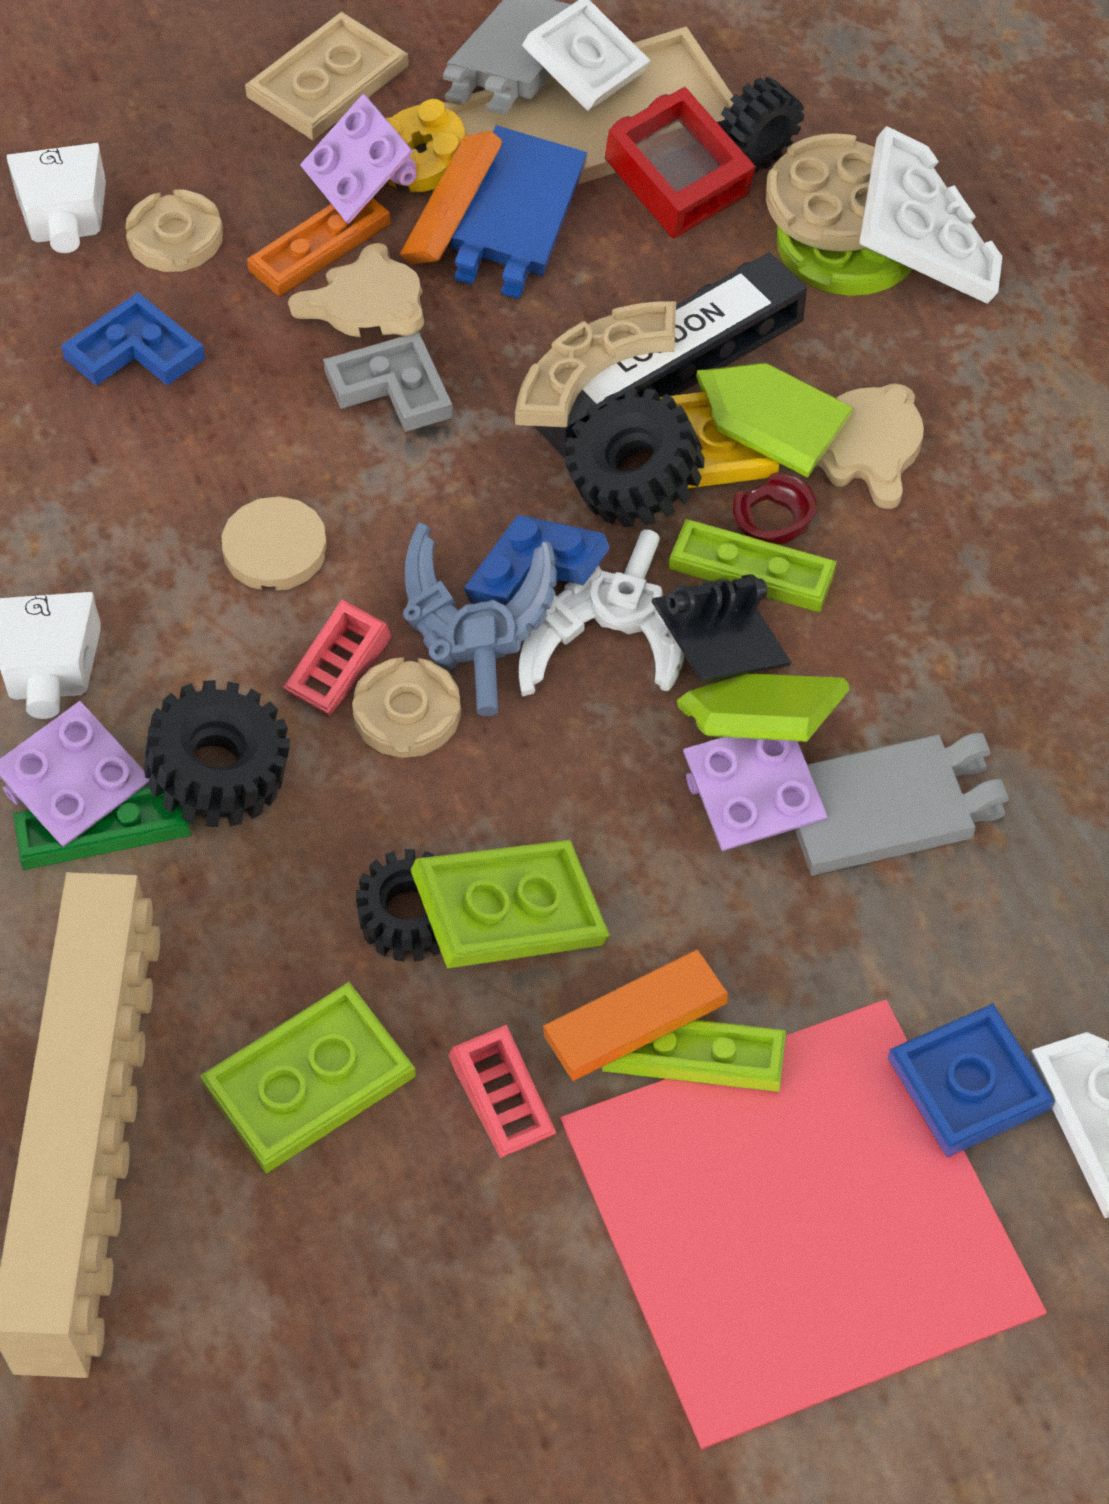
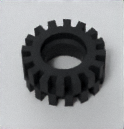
M760 77L754 80L753 86L749 83L743 86V94L739 97L735 93L730 99L733 102L731 108L724 107L721 115L725 119L717 122L755 165L754 172H758L761 166L764 169L771 166L772 158L778 161L783 156L781 150L785 146L788 148L794 143L791 137L792 135L799 134L801 127L797 124L804 121L805 114L801 112L804 110L803 104L771 77H766L765 80Z
M405 849V859L397 860L395 851L385 854L386 866L383 867L377 859L369 865L370 876L363 873L359 879L360 890H356L360 929H363L364 938L369 945L375 942L376 952L384 957L390 948L393 949V957L396 961L404 962L405 952H413L414 962L424 960L423 949L429 948L434 957L441 953L427 913L419 918L405 920L392 916L387 909L389 900L395 895L408 891L418 892L410 870L416 860L415 849ZM424 851L422 858L433 857L434 854Z

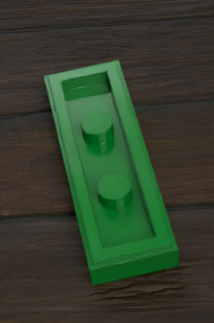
M149 786L140 789L64 848L30 810L13 813L19 858L23 870L191 836L189 822L182 820L183 809L179 806L172 813L162 806L164 793L154 797Z

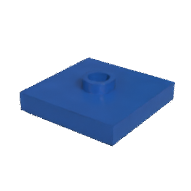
M994 1003L891 1048L889 1051L888 1060L947 1158L1051 1111L1055 1102Z

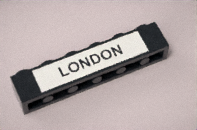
M770 252L752 262L743 263L735 272L714 284L703 286L696 294L676 305L674 352L647 353L611 365L591 379L579 393L571 408L567 427H534L565 459V456H569L565 448L567 438H577L572 427L577 420L585 423L589 420L586 410L593 404L600 410L607 406L604 400L605 397L614 393L617 400L625 399V390L636 389L640 397L644 396L646 389L656 390L659 397H663L665 394L669 396L680 394L699 383L696 377L697 370L726 367L803 322L807 287Z

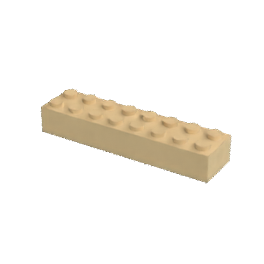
M66 872L0 1266V1351L13 1375L89 1378L91 1357H100L103 1350L104 1319L97 1318L100 1296H109L112 1287L113 1261L112 1258L106 1257L109 1236L117 1237L121 1225V1201L114 1198L117 1179H125L129 1168V1143L123 1142L125 1122H134L137 1112L136 1086H131L133 1067H142L145 1056V1034L143 1031H139L141 1013L149 1014L152 1007V979L146 978L149 961H157L160 951L159 927L151 926L153 914L151 898L143 897L137 875Z

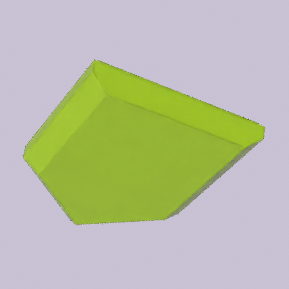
M766 362L697 370L696 374L701 390L704 393L706 392L711 405V416L717 431L807 478L855 409Z
M743 674L690 690L677 700L678 708L688 717L693 716L696 719L697 727L707 736L807 742L850 689L849 683L842 677Z

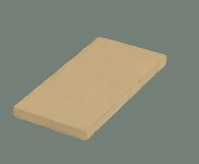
M686 26L633 43L651 60L647 68L641 75L590 111H587L552 75L532 99L518 96L505 115L486 110V105L492 100L494 92L488 90L472 93L464 104L447 101L444 102L446 109L458 115L467 135L490 130L493 132L495 126L498 125L587 152L586 164L579 180V185L616 173L604 158L608 131L622 117H632L648 108L657 97L663 94L670 95L685 86L713 119L718 122L725 119L721 115L724 107L730 109L733 105V102L730 100L733 95ZM677 124L640 145L638 148L649 161H653L696 147L697 144Z

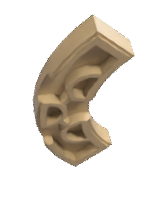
M676 301L639 303L612 309V315L589 324L582 321L552 342V348L540 361L531 366L522 383L517 398L515 425L567 427L569 414L577 396L589 381L611 365L634 356L656 352H674Z

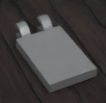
M503 0L447 62L443 79L453 83L451 89L445 94V100L464 104L469 99L472 91L477 86L484 87L485 90L494 92L492 100L486 105V110L505 115L518 96L532 99L550 78L551 74L522 44L531 31L572 4L555 0Z
M974 733L967 735L947 748H944L940 735H935L808 764V769L828 816L826 820L795 829L810 875L814 876L973 839L975 822L993 821L1004 817L1005 811L1002 803L1008 802L1009 797L1002 779L983 782L965 794H962L956 776L974 775L987 769L983 757L990 755V749L984 734Z

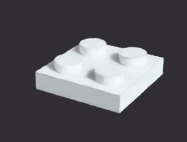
M578 0L531 31L522 44L587 111H590L641 75L651 61L590 0Z

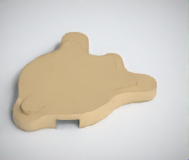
M381 243L365 247L355 263L330 269L326 273L328 286L317 290L295 293L288 301L293 317L297 319H321L328 321L335 329L349 336L361 337L359 328L380 326L382 335L396 334L409 336L417 333L424 325L420 295L423 292L417 273L407 265L390 259L388 248Z
M889 384L883 387L859 388L848 391L838 396L837 399L854 407V412L816 466L824 470L830 482L836 487H844L853 479L864 480L876 506L882 509L896 508L901 502L903 493L901 474L915 461L921 450L924 427L922 418L914 404L915 394L910 388L901 384Z

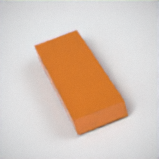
M491 130L463 137L399 254L409 264L414 265L440 260L502 146V140Z
M372 198L348 224L334 206L330 204L247 258L248 270L278 297H281L390 225V212Z
M697 949L543 1025L544 1037L571 1080L575 1081L728 1004V992Z

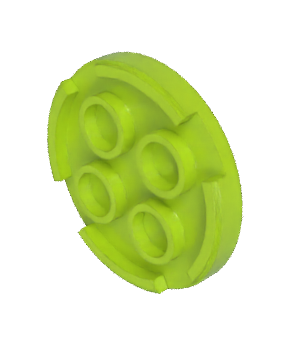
M777 225V248L786 267L806 284L828 293L848 296L877 293L898 284L913 270L869 248L855 251H829L811 247L795 240Z

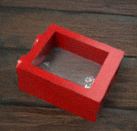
M685 86L670 95L663 94L657 97L648 108L632 117H622L608 131L604 159L673 239L749 195L755 165Z

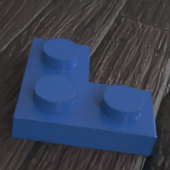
M139 292L61 345L64 359L96 386L134 359L167 386L206 359L203 345Z
M517 515L465 585L466 595L470 603L477 604L494 600L506 606L519 591L527 577L533 560L534 549L541 547V543L546 541L551 543L556 559L554 566L557 569V580L584 586L610 549L605 534Z

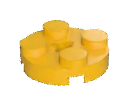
M429 99L421 105L404 109L393 117L386 118L414 151L409 157L416 164L417 176L411 184L404 185L409 187L410 192H426L435 189L463 137L468 136L461 119L456 113L446 109L442 101ZM422 143H427V150L422 153H418L414 149ZM390 179L387 181L389 185L397 188L393 181Z

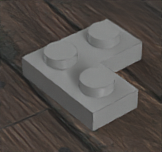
M419 332L323 359L325 374L340 409L389 395L405 432L453 418L451 400Z

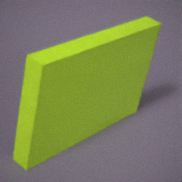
M571 840L417 858L410 869L447 969L603 946L610 936Z
M348 982L200 1075V1080L205 1090L265 1174H267L415 1078L416 1072L415 1067L351 983Z

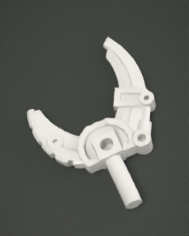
M651 530L641 531L624 574L602 571L598 565L584 586L569 582L565 585L563 592L557 596L554 595L551 608L546 611L547 616L537 630L531 632V636L525 639L519 660V683L522 697L534 694L535 684L543 680L547 663L558 644L562 642L567 645L584 631V623L593 618L603 628L619 630L626 634L643 631L654 654L655 683L660 685L663 691H669L679 676V670L683 666L685 655L651 602L653 598L663 596L661 586L646 583L645 580L660 541L657 533Z

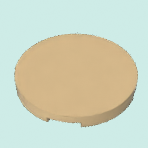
M849 134L816 135L790 145L787 153L775 163L767 176L766 204L775 223L795 240L818 249L855 251L867 248L859 244L875 147L856 141L857 136Z

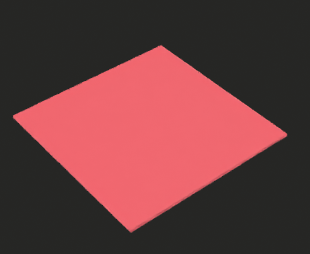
M887 999L786 1035L780 1092L664 1079L560 1117L701 1450L1047 1314L965 1151L963 1150L948 1158L946 1157L888 1060L890 1049L908 1040Z

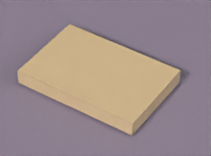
M340 12L246 83V97L311 140H315L338 122L363 93L370 97L409 66L408 53L348 15Z

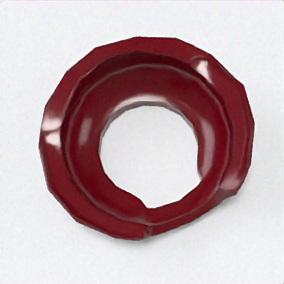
M783 473L771 474L766 483L746 494L738 490L733 498V514L740 530L749 537L774 544H785L807 532L810 522L817 512V499L810 486L797 477ZM768 499L790 510L794 521L791 526L785 529L765 531L756 525L753 519L752 507L758 502Z

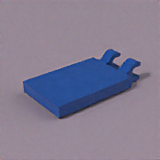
M496 125L493 133L502 140V146L451 238V249L459 251L455 261V265L458 268L454 280L473 286L483 258L506 265L502 275V279L505 281L501 294L520 299L529 272L541 276L545 274L584 170L587 152Z

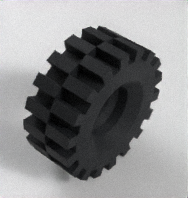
M636 389L625 390V399L617 400L613 393L604 398L607 406L599 410L593 404L586 410L589 417L586 423L580 420L576 421L572 429L577 438H567L565 448L569 456H565V464L579 493L596 516L600 513L603 520L610 524H614L618 517L623 527H634L635 518L639 517L644 525L655 523V513L663 511L667 518L676 512L672 504L677 499L685 504L692 497L687 487L688 485L698 487L702 479L697 468H704L705 458L701 452L703 448L686 412L681 405L677 406L674 398L665 394L660 399L657 391L652 389H646L643 397L639 396ZM642 450L654 451L651 458L641 467L630 471L619 470L621 464L630 455Z
M216 680L203 681L202 691L197 692L192 683L181 687L179 699L170 693L163 699L162 709L156 708L151 717L144 757L145 778H150L149 789L154 797L164 793L162 806L170 813L179 806L183 809L182 820L192 824L195 821L196 815L207 817L205 827L218 828L219 818L225 817L228 818L230 827L242 824L244 812H247L253 820L262 814L264 803L268 806L272 805L277 797L278 789H281L290 748V738H286L288 727L284 719L276 721L278 709L271 701L263 707L260 706L261 694L253 689H250L246 696L239 694L238 683L228 681L226 690L216 689ZM207 746L222 747L232 752L238 758V761L227 767H213L197 759L194 752Z

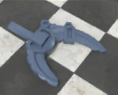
M419 522L412 535L406 555L405 586L409 601L403 611V616L414 631L420 632L423 635V643L428 648L430 657L443 669L451 671L458 663L474 661L477 714L481 716L495 715L499 712L496 658L519 652L521 642L530 637L533 630H537L547 616L546 611L551 608L555 595L553 588L557 583V569L554 566L556 559L552 545L546 541L541 543V547L534 549L533 560L527 577L519 591L506 606L490 600L477 604H466L458 611L454 607L457 603L442 581L437 582L433 565L435 542L428 537L431 529Z

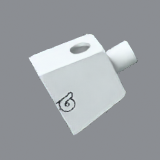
M98 143L7 155L15 194L31 240L35 242L50 241L53 250L59 253H70L79 247V237L96 235L101 230L106 179Z
M93 592L0 598L1 674L8 696L15 700L26 699V711L32 717L39 719L55 717L60 712V697L82 695L88 689L101 630V622Z

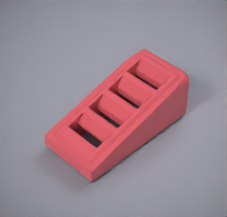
M342 599L284 685V690L326 715L331 716L392 638L388 625ZM349 630L364 638L360 645L344 637ZM336 646L353 654L349 662L332 653ZM325 661L342 672L336 678L320 669V665ZM313 677L331 687V689L324 696L305 685L306 682Z
M507 1024L452 1047L448 1057L500 1159L556 1134ZM498 1054L502 1062L501 1064L480 1073L477 1072L474 1064ZM507 1074L513 1082L512 1084L487 1094L483 1086L484 1084ZM519 1094L524 1104L501 1114H496L493 1105ZM527 1115L531 1116L535 1125L508 1137L506 1136L502 1126Z

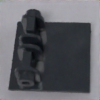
M747 574L740 579H734L732 583L728 579L722 578L716 581H705L701 585L690 587L678 585L667 596L655 597L651 601L701 682L786 667L792 663L757 609L761 599L767 596V585L762 578H757L753 574Z

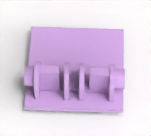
M364 93L300 164L348 224L389 179L396 184L409 185L417 176L416 164L409 157L414 151Z
M81 701L0 758V778L7 784L3 787L6 796L15 805L23 802L63 848L150 783V778H145L144 770Z
M722 737L683 749L691 773L686 774L689 790L692 795L700 794L721 851L828 819L797 741Z

